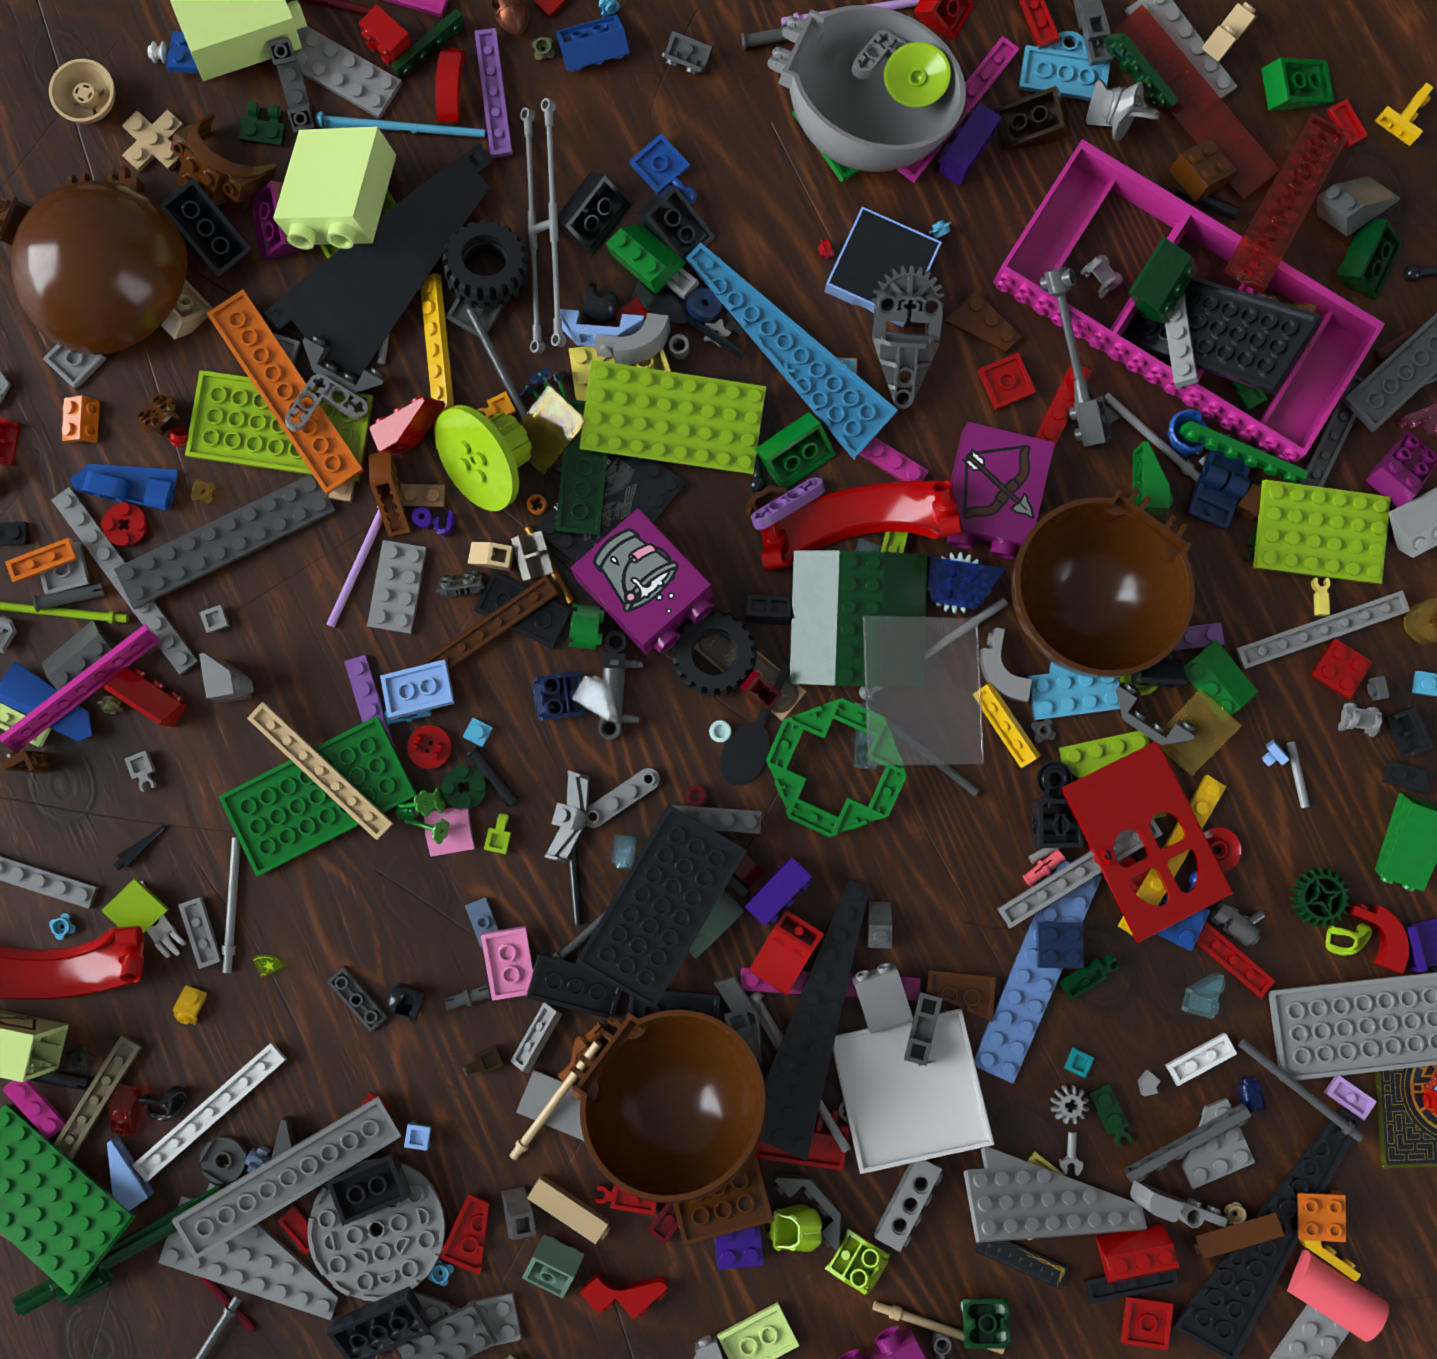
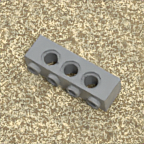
M929 1159L909 1164L874 1232L877 1240L899 1252L902 1247H907L911 1239L910 1232L913 1226L917 1227L921 1220L922 1214L920 1212L923 1206H928L932 1198L931 1191L934 1185L938 1186L942 1179L943 1173H941L942 1168L940 1165ZM919 1177L926 1179V1183L922 1187L915 1186V1181ZM914 1198L916 1202L913 1207L908 1208L904 1206L905 1200ZM896 1219H904L905 1224L903 1227L896 1228L893 1226Z

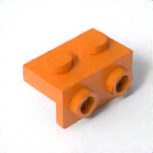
M86 396L64 398L63 442L86 441L97 443L99 400Z

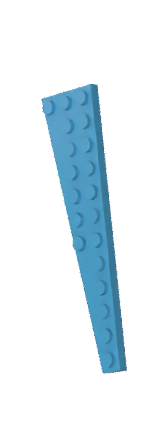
M700 242L686 257V262L855 460L894 417L898 409Z

